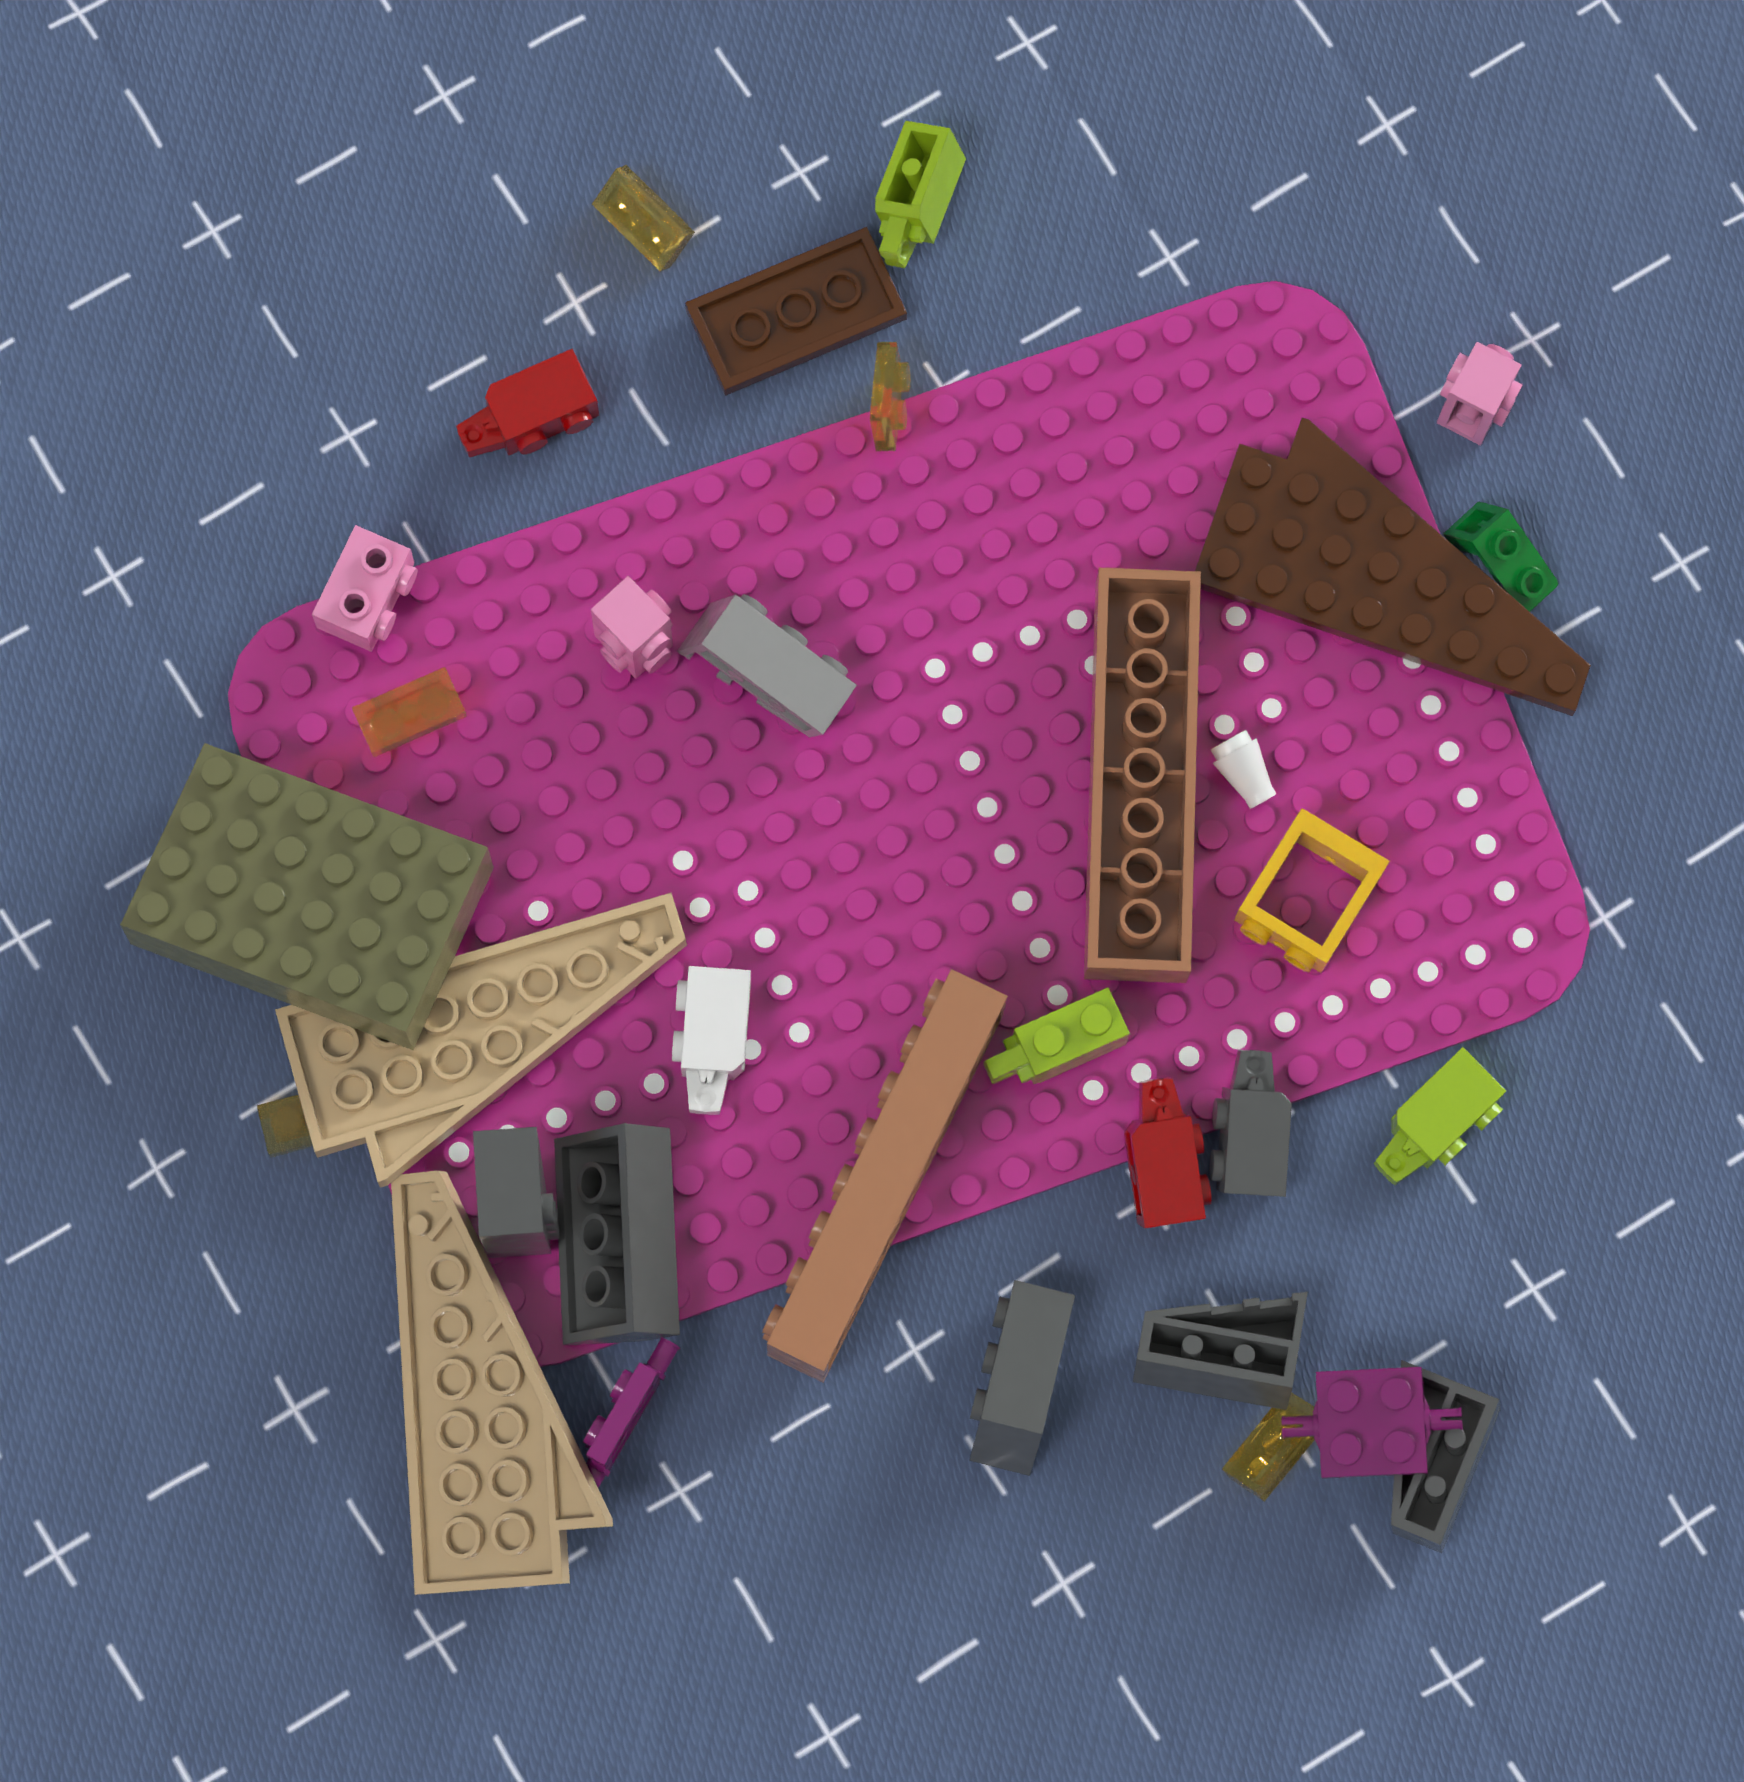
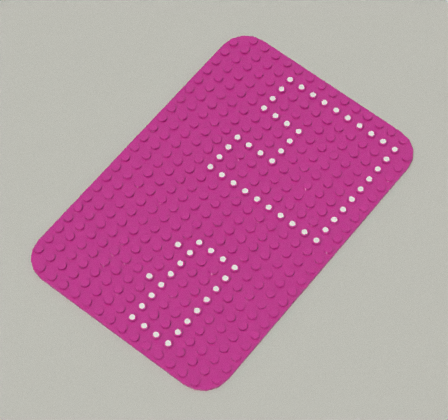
M1277 281L1236 286L414 566L418 569L410 592L407 596L400 594L392 609V612L396 613L392 630L385 641L377 640L372 652L318 629L312 613L319 599L296 606L263 625L238 656L228 691L232 731L241 757L488 847L494 868L455 956L668 893H672L686 938V947L403 1174L429 1171L447 1172L479 1238L473 1131L537 1127L546 1192L553 1193V1199L556 1202L557 1208L554 1139L624 1123L670 1128L680 1322L784 1285L797 1259L801 1257L808 1261L813 1250L812 1247L808 1246L811 1240L809 1239L811 1230L822 1210L831 1214L836 1204V1201L831 1199L836 1179L845 1163L854 1167L859 1155L854 1153L856 1139L868 1117L877 1121L882 1110L877 1108L880 1100L878 1095L891 1070L900 1074L904 1063L899 1061L902 1055L900 1051L913 1024L921 1028L923 1027L927 1019L922 1016L925 1008L923 1006L935 979L937 978L945 982L951 969L1007 995L1004 1015L891 1246L1128 1162L1124 1131L1133 1120H1139V1082L1164 1077L1172 1078L1183 1113L1191 1116L1192 1124L1199 1123L1202 1135L1219 1130L1213 1129L1212 1125L1213 1103L1215 1098H1222V1087L1230 1088L1238 1050L1271 1052L1275 1091L1282 1092L1291 1103H1295L1520 1023L1558 1001L1582 968L1590 927L1583 890L1504 693L1200 589L1191 973L1186 983L1084 979L1095 583L1099 567L1195 571L1239 444L1287 459L1302 417L1309 419L1439 532L1365 343L1346 314L1311 289ZM627 576L645 593L652 589L667 603L671 609L668 617L673 624L671 627L673 646L669 649L672 652L670 658L655 672L650 674L645 670L636 679L626 668L619 673L603 657L600 650L604 646L594 635L590 610ZM735 594L740 598L743 594L748 595L760 602L768 610L765 617L781 628L783 625H788L800 632L808 640L805 647L821 658L823 655H828L846 667L848 670L846 677L857 686L823 735L806 736L757 704L758 698L734 680L730 686L716 677L720 670L696 652L690 660L677 652L710 603ZM1244 730L1248 732L1252 740L1257 738L1271 785L1276 792V795L1251 809L1243 797L1212 764L1217 760L1211 749ZM1301 808L1390 861L1322 973L1313 968L1310 972H1305L1293 966L1284 958V950L1269 941L1266 945L1252 941L1240 931L1242 925L1234 921L1238 909ZM1296 842L1257 907L1323 946L1360 886L1361 881ZM689 966L751 970L745 1070L734 1080H728L720 1115L689 1113L687 1078L682 1077L681 1062L672 1061L674 1031H684L685 1011H676L678 980L688 981ZM1105 988H1109L1130 1032L1126 1045L1041 1083L1033 1084L1032 1080L1021 1083L1018 1074L992 1084L983 1065L984 1061L1006 1051L1003 1040L1012 1036L1015 1028ZM390 1183L388 1186H389V1189H390V1192H391V1195H392L391 1183ZM550 1240L551 1254L499 1258L488 1257L540 1367L562 1364L618 1344L563 1345L558 1240Z

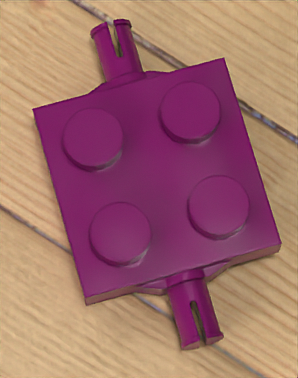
M660 1337L659 1343L646 1364L639 1362L633 1373L627 1369L622 1372L610 1394V1397L613 1398L611 1402L615 1403L607 1419L600 1415L597 1416L583 1441L586 1444L585 1447L589 1449L586 1454L588 1458L586 1464L598 1488L605 1476L608 1477L611 1473L612 1466L660 1385V1380L664 1381L666 1377L664 1374L676 1352L680 1349L679 1346L663 1337Z
M1422 1367L1316 1372L1317 1401L1313 1415L1281 1417L1282 1426L1303 1425L1298 1428H1282L1283 1439L1288 1437L1314 1436L1320 1450L1322 1479L1428 1474L1427 1445L1431 1431L1463 1430L1462 1420H1441L1442 1418H1462L1461 1407L1430 1410L1423 1393Z

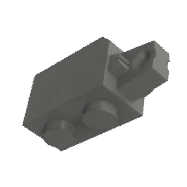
M1238 1050L1230 1088L1222 1087V1098H1215L1212 1125L1213 1129H1220L1219 1149L1211 1150L1209 1178L1210 1181H1216V1190L1220 1192L1286 1197L1292 1103L1282 1092L1275 1091L1271 1052Z

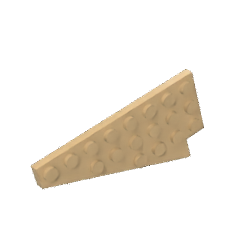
M672 893L455 956L414 1050L294 1005L275 1009L317 1158L367 1143L380 1188L389 1185L687 946Z
M429 1171L401 1174L391 1182L415 1595L570 1583L567 1530L612 1527L613 1518L448 1173L445 1171Z

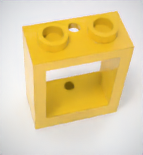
M1301 808L1238 909L1234 921L1242 925L1240 931L1252 941L1261 945H1266L1269 941L1284 950V958L1293 966L1305 972H1310L1313 968L1322 973L1390 861ZM1296 842L1361 881L1360 886L1323 946L1257 907Z

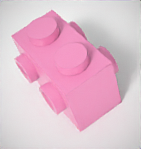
M1476 342L1469 357L1459 353L1440 392V395L1447 399L1437 424L1481 446L1492 423L1502 427L1516 401L1515 399L1523 386L1515 381L1522 364L1514 361L1513 355L1506 349L1494 344L1485 346Z
M355 525L312 613L316 627L372 652L377 640L385 641L392 630L396 619V613L392 612V609L399 595L407 596L415 582L418 569L413 567L415 562L411 549Z
M627 576L590 609L594 635L604 646L600 652L607 662L619 673L626 668L636 679L645 670L650 674L655 672L670 658L672 652L669 649L673 646L671 631L673 624L668 615L671 613V609L654 590L651 589L645 593Z

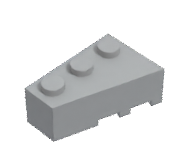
M735 594L710 603L677 652L689 660L696 652L720 670L716 677L730 686L734 680L758 698L757 704L806 736L823 735L857 686L846 677L848 673L846 667L828 655H823L821 658L805 647L808 640L800 632L788 625H783L781 628L765 617L768 610L760 602L748 595L743 594L740 598Z

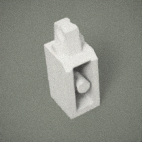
M689 966L688 981L678 980L676 1011H685L684 1031H674L672 1061L681 1062L682 1077L687 1078L689 1113L720 1115L728 1080H734L745 1070L751 970Z

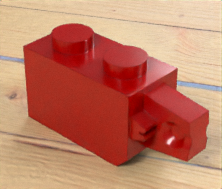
M572 348L490 384L485 396L487 407L458 424L456 428L469 458L502 448L506 449L508 456L518 451L525 455L541 449L547 444L548 438L565 431L566 434H574L589 427L593 423V418L599 416L598 401Z
M1164 1077L1139 1082V1120H1133L1124 1131L1137 1224L1143 1228H1152L1206 1219L1204 1206L1211 1205L1212 1198L1207 1175L1199 1174L1197 1155L1204 1153V1141L1200 1124H1192L1191 1116L1183 1113L1172 1078Z

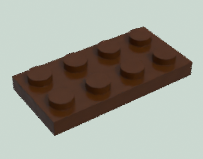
M867 227L685 302L686 312L725 396L907 320V311Z

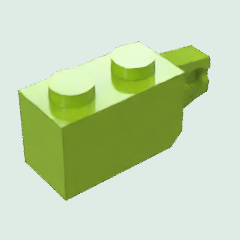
M905 120L875 197V212L881 221L879 233L883 236L879 252L884 257V262L889 266L905 268L917 243L927 242L934 244L966 161V157L950 128Z
M1105 988L1015 1028L1013 1035L1003 1040L1006 1051L985 1060L983 1065L992 1084L1018 1074L1021 1083L1032 1080L1033 1084H1037L1126 1045L1130 1032L1109 988Z
M1462 1047L1396 1111V1114L1391 1118V1133L1394 1137L1373 1164L1394 1186L1423 1165L1428 1169L1438 1159L1446 1166L1467 1145L1460 1138L1474 1124L1482 1131L1502 1112L1503 1109L1497 1102L1506 1093V1090Z

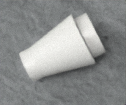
M1246 730L1211 749L1217 760L1212 764L1243 797L1250 809L1276 795L1271 785L1257 738L1252 740Z

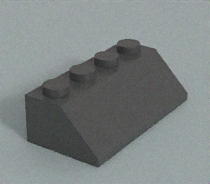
M624 1123L554 1139L556 1196L560 1226L558 1244L563 1345L640 1342L680 1335L670 1128Z

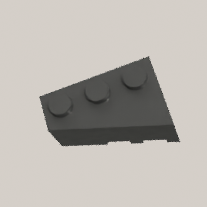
M537 1127L473 1131L479 1238L488 1257L499 1258L551 1254L550 1240L560 1239L558 1208H556V1202L553 1199V1193L546 1192Z
M1014 1280L1010 1298L999 1297L992 1326L1002 1330L998 1344L988 1342L981 1372L990 1374L987 1390L979 1388L976 1390L970 1419L977 1420L979 1423L969 1461L1030 1476L1046 1422L1075 1295Z
M1308 1292L1292 1293L1290 1298L1260 1301L1259 1298L1243 1299L1241 1304L1211 1307L1209 1303L1145 1311L1133 1382L1287 1410L1294 1383Z
M1401 1360V1368L1418 1367ZM1422 1368L1423 1393L1430 1410L1461 1407L1462 1418H1442L1441 1420H1462L1463 1430L1431 1431L1427 1445L1428 1474L1394 1475L1391 1527L1393 1534L1442 1553L1500 1412V1401L1498 1398Z

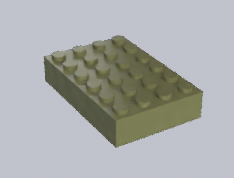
M204 743L120 926L131 945L414 1050L494 866L489 849L486 846Z

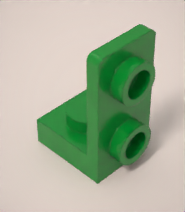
M1478 501L1443 533L1446 539L1458 550L1477 555L1497 584L1529 612L1558 586V580L1513 515L1506 508Z

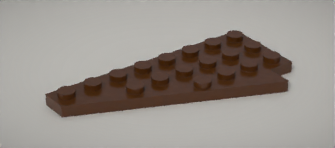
M1301 418L1287 459L1239 444L1195 571L1201 572L1200 589L1570 716L1574 715L1591 665L1309 419Z

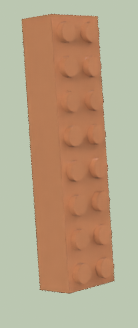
M1101 567L1098 570L1095 583L1084 979L1186 983L1191 973L1201 572Z
M953 969L950 970L945 982L937 978L935 979L923 1004L925 1008L922 1016L927 1019L922 1028L913 1024L900 1051L902 1055L899 1061L904 1063L900 1074L892 1070L890 1071L878 1095L880 1100L877 1108L882 1109L877 1121L870 1117L866 1119L855 1142L856 1149L854 1153L859 1155L854 1167L846 1163L844 1164L833 1186L832 1192L834 1193L831 1199L836 1201V1204L831 1214L824 1210L820 1212L809 1235L811 1240L808 1246L813 1248L808 1261L801 1257L797 1259L785 1284L787 1286L786 1293L790 1294V1297L784 1308L775 1304L762 1331L764 1333L762 1339L768 1341L767 1356L824 1383L1004 1015L1007 995Z

